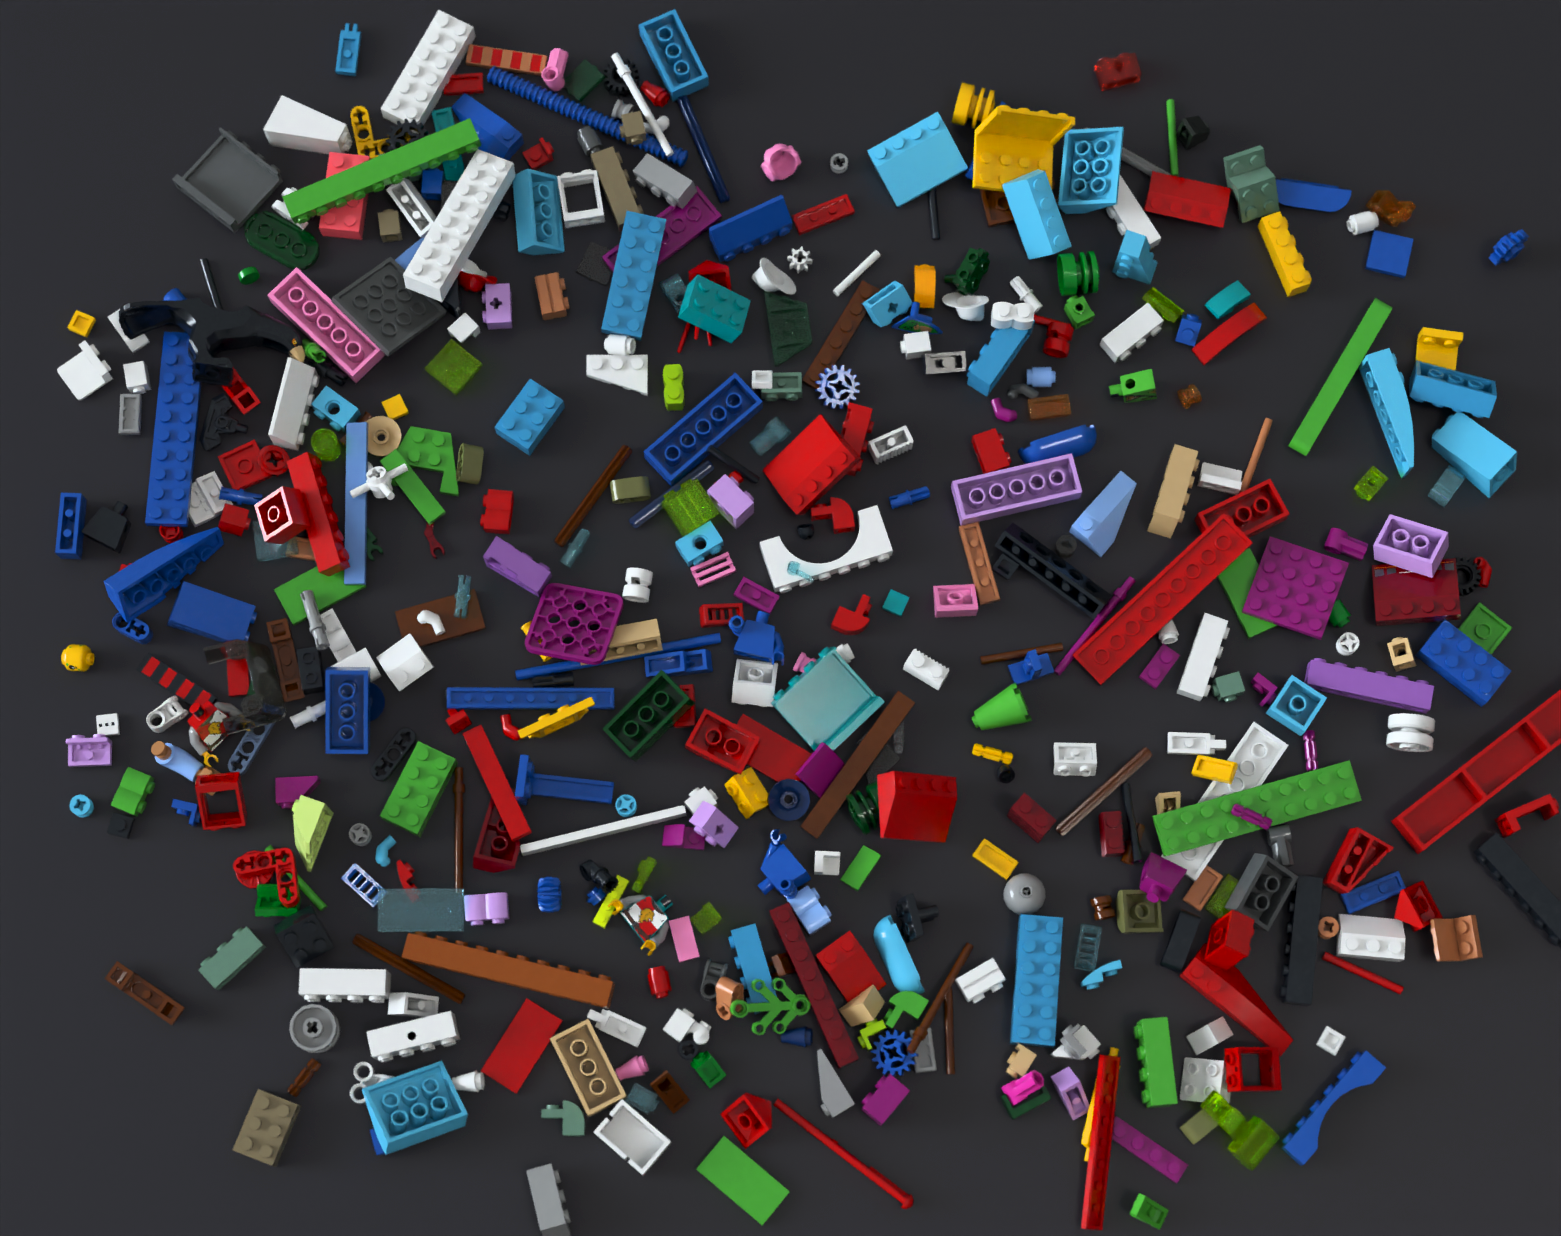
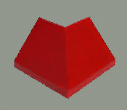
M706 260L688 271L689 283L698 274L731 290L729 266Z
M1423 880L1400 891L1394 918L1409 924L1413 932L1430 925L1431 919L1443 918Z
M749 1093L743 1094L720 1114L745 1149L772 1128L771 1101Z

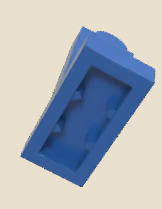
M1036 649L1028 651L1023 661L1008 665L1013 683L1016 682L1017 685L1054 674L1048 653L1038 655Z

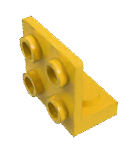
M1423 327L1417 337L1415 362L1418 360L1456 371L1458 346L1463 341V333Z

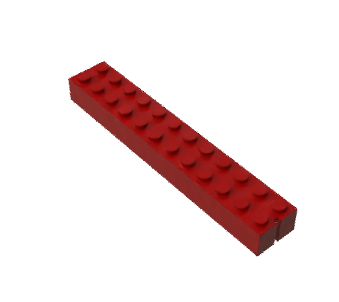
M1561 689L1391 821L1417 854L1429 847L1561 744Z

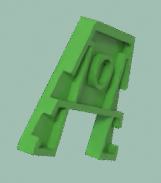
M411 426L397 451L411 468L443 473L440 494L459 497L451 433ZM392 479L391 485L398 486L397 483Z

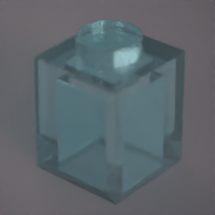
M637 1083L633 1085L625 1100L627 1104L647 1115L650 1111L655 1112L660 1101L657 1100V1094Z

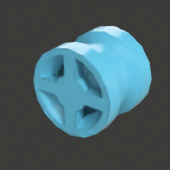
M76 795L70 801V810L78 817H88L94 810L92 800L85 795Z
M624 794L616 800L618 814L622 817H631L635 814L637 804L631 795Z

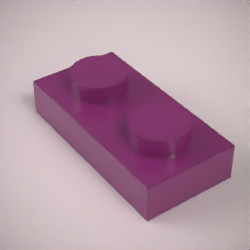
M745 577L742 578L734 592V597L771 614L780 598L779 595Z
M1163 643L1139 678L1156 690L1180 655Z

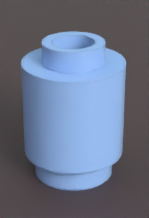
M1032 367L1031 369H1026L1027 385L1032 387H1051L1052 383H1055L1056 374L1055 371H1052L1051 367Z

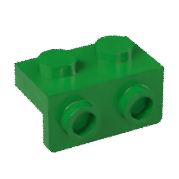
M277 884L257 885L258 897L255 906V916L289 917L299 911L301 894L299 903L292 908H287L279 899ZM286 888L288 891V897L286 899L287 901L291 900V897L293 895L291 894L290 889Z

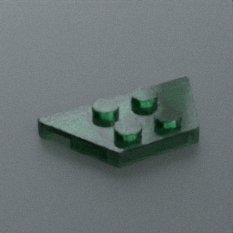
M764 291L774 366L778 367L812 344L807 303L798 300L794 301L789 297L783 295L781 297Z

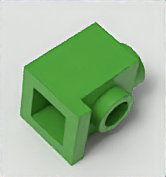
M1075 295L1066 301L1067 304H1065L1064 311L1075 330L1093 322L1095 314L1091 311L1084 296L1078 298ZM1080 306L1082 311H1077L1076 308Z

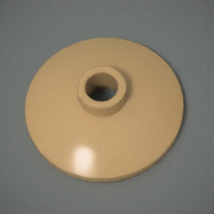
M376 416L367 421L368 452L370 454L387 456L399 447L401 430L393 419L386 416ZM381 434L385 436L383 441L378 440V436Z

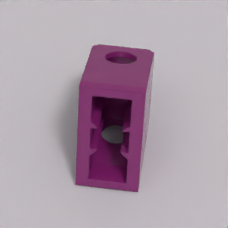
M1151 852L1143 865L1139 888L1147 893L1146 897L1150 902L1156 903L1159 899L1165 902L1178 887L1187 869Z

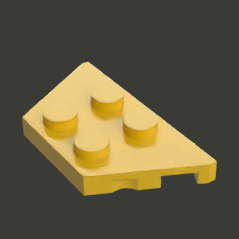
M589 697L570 707L569 705H564L557 709V713L553 715L548 713L539 717V721L518 730L521 739L527 736L529 738H542L580 720L589 711L588 708L594 706L595 703L592 697Z

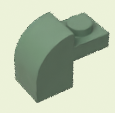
M563 1100V1109H559V1105H546V1109H541L542 1119H563V1136H585V1116L576 1104Z

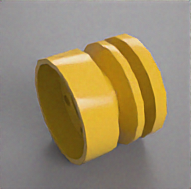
M962 82L951 123L965 126L968 118L972 119V129H975L977 120L982 123L993 112L995 91L990 90L988 98H985V88L982 87L979 95H974L975 85Z

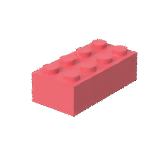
M329 152L326 178L371 160L370 156ZM369 193L360 200L353 199L348 201L345 206L340 208L334 207L329 209L326 214L321 215L319 229L322 236L362 240Z

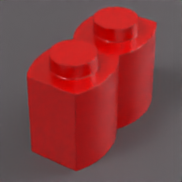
M488 489L487 495L484 494L483 507H486L485 514L481 515L480 525L484 527L485 532L510 534L514 505L513 491Z

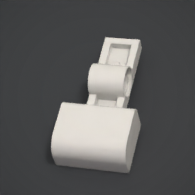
M330 609L321 614V620L326 626L325 632L330 644L329 647L338 663L330 667H370V682L380 678L381 674L366 647L356 652L334 610Z

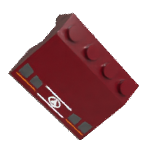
M1456 558L1442 559L1433 578L1390 564L1372 565L1377 626L1436 622L1445 619L1447 621L1461 620Z

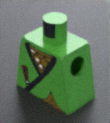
M1152 369L1120 376L1121 384L1109 386L1111 398L1123 396L1125 403L1157 398Z

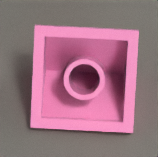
M974 584L933 586L935 618L977 615L978 602Z

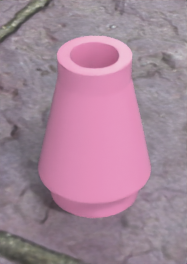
M636 1055L621 1067L616 1068V1074L620 1081L643 1076L645 1072L649 1071L648 1064L643 1055L639 1057Z

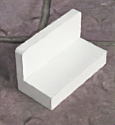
M1204 462L1201 466L1197 486L1237 495L1241 490L1242 471Z

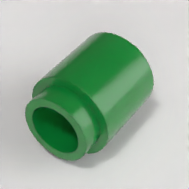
M1336 598L1329 621L1333 627L1339 626V628H1342L1350 622L1348 618L1351 614L1341 600Z

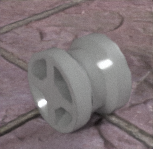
M618 99L614 105L611 117L622 119V114L633 112L634 105L630 103L625 104L623 100Z
M358 823L350 828L349 838L355 845L365 846L371 841L372 833L365 824Z

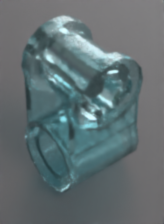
M675 273L660 281L659 285L664 295L679 313L686 287L679 274Z

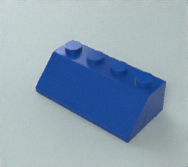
M777 196L709 228V242L719 262L724 260L730 261L741 252H750L754 249V246L759 244L765 245L772 241V238L778 235L785 236L790 232L792 220L783 196Z

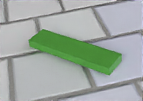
M397 449L380 460V463L387 472L404 463L406 464L408 471L398 475L393 480L429 525L446 513Z

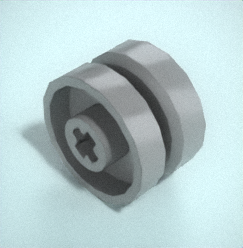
M309 1004L301 1007L294 1013L290 1020L289 1031L291 1039L298 1047L309 1053L319 1054L328 1051L336 1044L340 1035V1024L338 1018L329 1009L322 1005ZM314 1026L318 1029L316 1033L312 1031Z

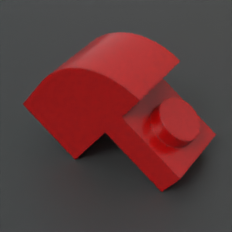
M830 497V506L817 504L814 508H811V521L832 518L834 534L854 532L853 512L849 504L844 500Z
M863 594L855 612L839 606L832 621L831 629L845 635H856L863 632L870 622V619L864 615L868 616L872 608V604H870L871 597Z

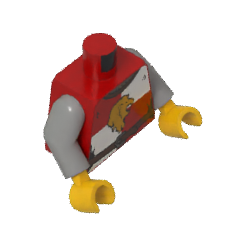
M206 701L203 705L194 703L189 709L192 714L188 719L190 743L200 756L203 755L205 765L212 767L208 763V759L213 757L218 763V758L215 755L209 754L208 750L212 752L239 725L238 720L242 722L245 730L250 731L245 726V722L250 720L255 724L254 719L244 717V713L230 703L216 702L213 704L210 701Z

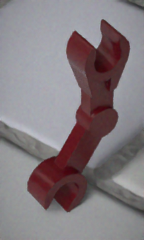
M435 522L431 525L427 523L424 535L429 541L433 558L437 559L434 554L437 549H440L445 556L444 548L434 537L433 529Z

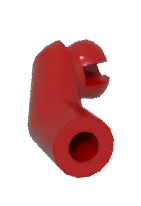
M1476 557L1474 564L1476 563L1478 565L1476 567L1477 570L1480 569L1481 571L1479 574L1481 580L1478 586L1487 588L1492 568L1483 557Z

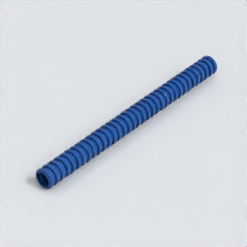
M496 66L490 69L487 76L488 83L493 82L495 86L498 84L500 88L504 87V90H510L511 93L515 92L516 95L521 94L522 98L532 99V102H538V105L543 104L545 108L555 109L556 113L566 114V117H571L572 120L577 119L579 123L582 121L584 125L593 126L595 130L600 129V132L605 131L606 135L611 134V137L616 136V139H622V142H626V138H621L619 126H623L621 121H615V118L610 119L608 115L604 116L603 113L598 114V111H593L592 108L587 109V106H581L580 103L576 104L574 100L564 99V96H559L558 93L553 94L551 90L548 92V89H542V86L537 87L535 83L526 82L524 78L520 79L519 76L514 77V74H509L508 71L503 72V69H497ZM646 133V141L633 145L634 147L639 146L640 150L645 149V152L650 151L652 155L656 154V157L661 156L663 160L673 161V164H679V167L684 166L689 155L687 150L683 151V148L678 149L676 145H673L671 148L674 154L667 157L657 138L655 139L653 135L649 136V133Z

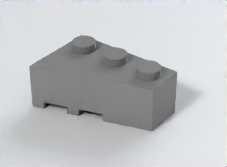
M552 1164L526 1170L542 1235L571 1236L568 1225L571 1222L569 1212L563 1206V1203L566 1202L563 1189L559 1190L558 1183L561 1182L559 1171L554 1170Z

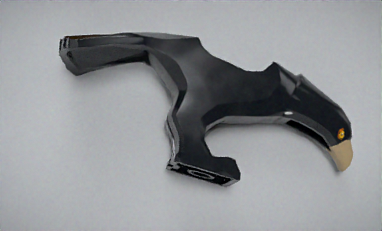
M200 298L178 301H141L124 304L118 313L121 328L130 340L167 324L181 327L190 337L188 355L193 362L192 376L196 382L232 387L233 364L229 358L214 357V355L221 351L243 349L252 346L267 347L285 353L304 363L306 356L301 337L293 327L268 313L263 314L247 305L240 311L229 312L208 306Z

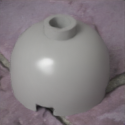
M1029 873L1013 876L1006 883L1003 891L1004 902L1007 908L1018 915H1032L1043 906L1046 898L1042 881Z

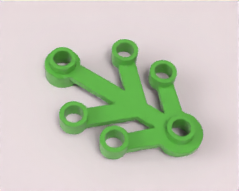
M774 978L771 983L772 988L781 991L789 1000L780 1001L766 987L763 980L754 979L751 983V988L761 993L769 1002L746 1003L743 1000H735L730 1006V1011L739 1018L745 1017L748 1012L769 1011L760 1022L757 1021L752 1025V1032L754 1034L763 1035L767 1026L782 1010H789L781 1021L777 1020L772 1024V1030L775 1033L783 1034L788 1024L796 1015L802 1016L809 1011L810 1002L808 997L803 994L796 995L786 986V982L783 979ZM777 981H781L780 988L776 987ZM757 982L761 983V987L759 989H756L755 987ZM798 1001L802 1002V1006L800 1008L796 1007ZM740 1004L741 1010L736 1012L735 1007ZM781 1023L782 1029L777 1031L776 1027ZM758 1025L762 1026L760 1032L756 1031V1027Z

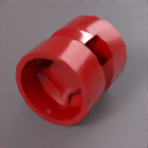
M1050 322L1046 333L1048 338L1045 339L1043 345V353L1055 358L1068 357L1070 349L1068 342L1072 340L1074 328L1065 323Z

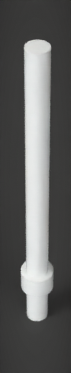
M619 53L613 54L611 57L618 68L619 76L625 80L666 156H672L674 152L631 77L628 65L624 64Z

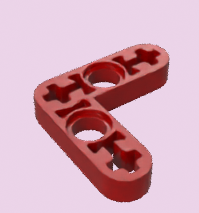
M279 848L238 857L234 861L233 869L242 878L276 871L278 896L281 903L287 908H292L299 903L300 893L296 858L289 848ZM284 855L288 856V858H286V862L282 861ZM263 858L270 860L266 867L259 866V862ZM243 863H246L247 866L245 867V870L242 871L240 868L242 867ZM286 873L293 875L289 882L282 881V877ZM286 888H289L291 894L293 895L291 897V900L287 901L286 899L288 897V891Z

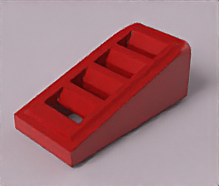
M743 603L703 604L699 608L701 628L728 626L729 620L733 617L732 609H736V615L741 616L744 620ZM724 610H727L728 619H725ZM708 611H710L711 620L708 618ZM716 611L719 612V620H716Z

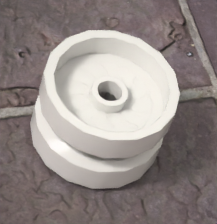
M1406 713L1388 716V728L1393 732L1387 734V747L1407 752H1428L1433 750L1434 739L1428 735L1435 730V720L1433 718Z

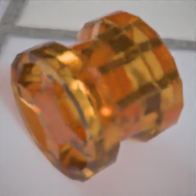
M1194 384L1188 385V388L1185 390L1180 389L1177 391L1179 400L1186 409L1191 407V404L1202 401L1201 395Z

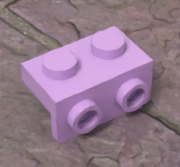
M95 734L93 738H85L84 735H73L72 739H66L69 767L112 766V740L106 737V735Z

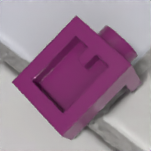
M1259 672L1250 681L1253 684L1254 690L1260 694H1266L1259 705L1262 707L1265 703L1270 705L1277 696L1274 692L1278 687Z

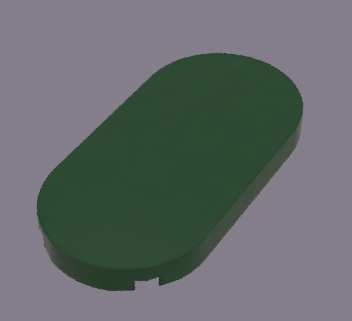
M263 211V213L253 214L245 223L244 233L248 244L292 270L296 267L299 270L308 269L315 264L319 257V245L311 233L273 212Z

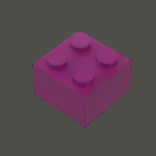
M891 1074L888 1077L883 1075L875 1085L877 1088L874 1094L869 1092L861 1102L864 1105L861 1110L879 1126H882L910 1092L908 1088Z

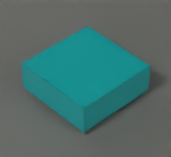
M891 589L882 609L901 617L910 597Z

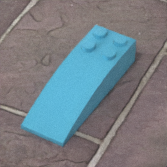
M1390 348L1366 355L1358 368L1402 479L1414 467L1413 424L1404 387L1403 374L1397 369L1395 354L1391 353Z

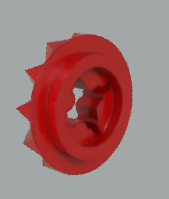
M268 445L260 450L257 456V464L260 465L261 471L267 472L269 476H279L288 470L286 461H289L290 457L283 448L276 445ZM271 457H273L274 460L278 461L276 465H273L272 462H268L271 459Z

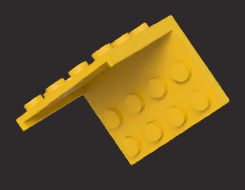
M1008 105L997 106L975 129L973 188L1004 192L1002 184L1040 169L1046 172L1052 189L1053 145L1075 125V117L1068 116L1066 113L1050 114L1045 110L1035 112L1030 111L1028 108L1013 109Z

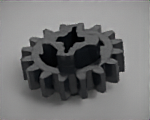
M406 118L403 124L398 120L397 127L391 125L393 132H387V136L390 138L386 140V144L389 146L387 149L390 152L397 149L396 147L400 148L426 137L429 133L427 129H423L422 123L417 125L415 119L409 123Z

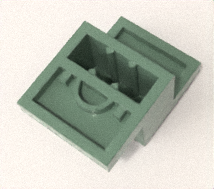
M1261 145L1223 157L1227 187L1231 188L1230 195L1237 202L1239 220L1242 223L1279 211L1276 178L1266 166L1264 148Z

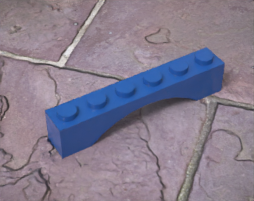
M1367 1050L1362 1053L1358 1051L1350 1060L1352 1065L1348 1069L1343 1068L1337 1075L1339 1080L1335 1085L1330 1084L1324 1090L1323 1094L1325 1096L1321 1101L1316 1100L1309 1108L1312 1112L1307 1118L1303 1116L1296 1123L1295 1126L1298 1128L1293 1134L1289 1132L1282 1140L1284 1145L1281 1149L1300 1166L1304 1165L1318 1149L1320 1125L1331 1105L1351 1089L1373 1084L1386 1069Z

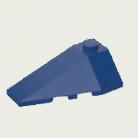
M466 93L452 106V110L460 122L471 119L482 145L478 147L479 150L509 160L524 144L523 135Z

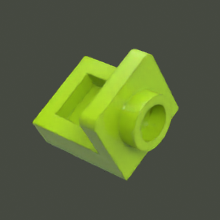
M877 1019L869 1021L865 1024L866 1028L859 1031L860 1036L857 1039L862 1049L866 1047L867 1051L872 1050L868 1037L886 1029L883 1020L879 1022Z

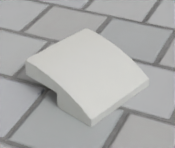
M215 471L197 478L192 483L189 517L194 527L200 526L221 515L225 503L233 505L231 501L219 499L221 486L223 487Z

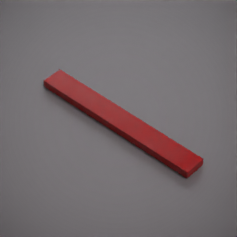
M1099 1054L1081 1223L1082 1229H1103L1120 1057Z

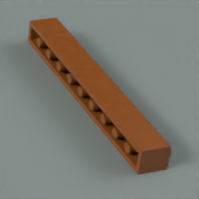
M415 931V934L408 933L401 957L407 961L594 1006L610 1008L616 985L611 981V977L599 975L598 978L592 977L590 972L578 970V973L570 971V967L558 965L557 968L549 966V962L537 960V963L529 962L528 957L521 955L512 958L508 957L509 953L496 950V953L488 952L489 948L476 945V948L467 947L468 943L456 940L454 944L447 942L448 938L435 936V939L427 937V933Z

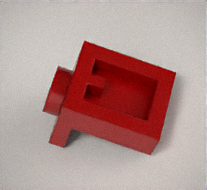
M542 137L539 139V144L522 152V155L532 170H537L553 161L552 153L554 150L550 142H545Z

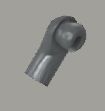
M1024 383L1011 385L1007 392L1008 397L1011 399H1016L1018 394H1024L1030 399L1035 400L1039 394L1037 390Z

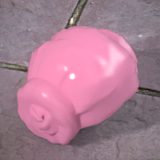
M780 143L766 150L761 168L766 177L774 182L791 176L801 164V160L793 146H786Z

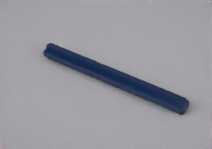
M683 95L677 99L679 107L720 203H725L730 200L729 193L690 101L686 95Z

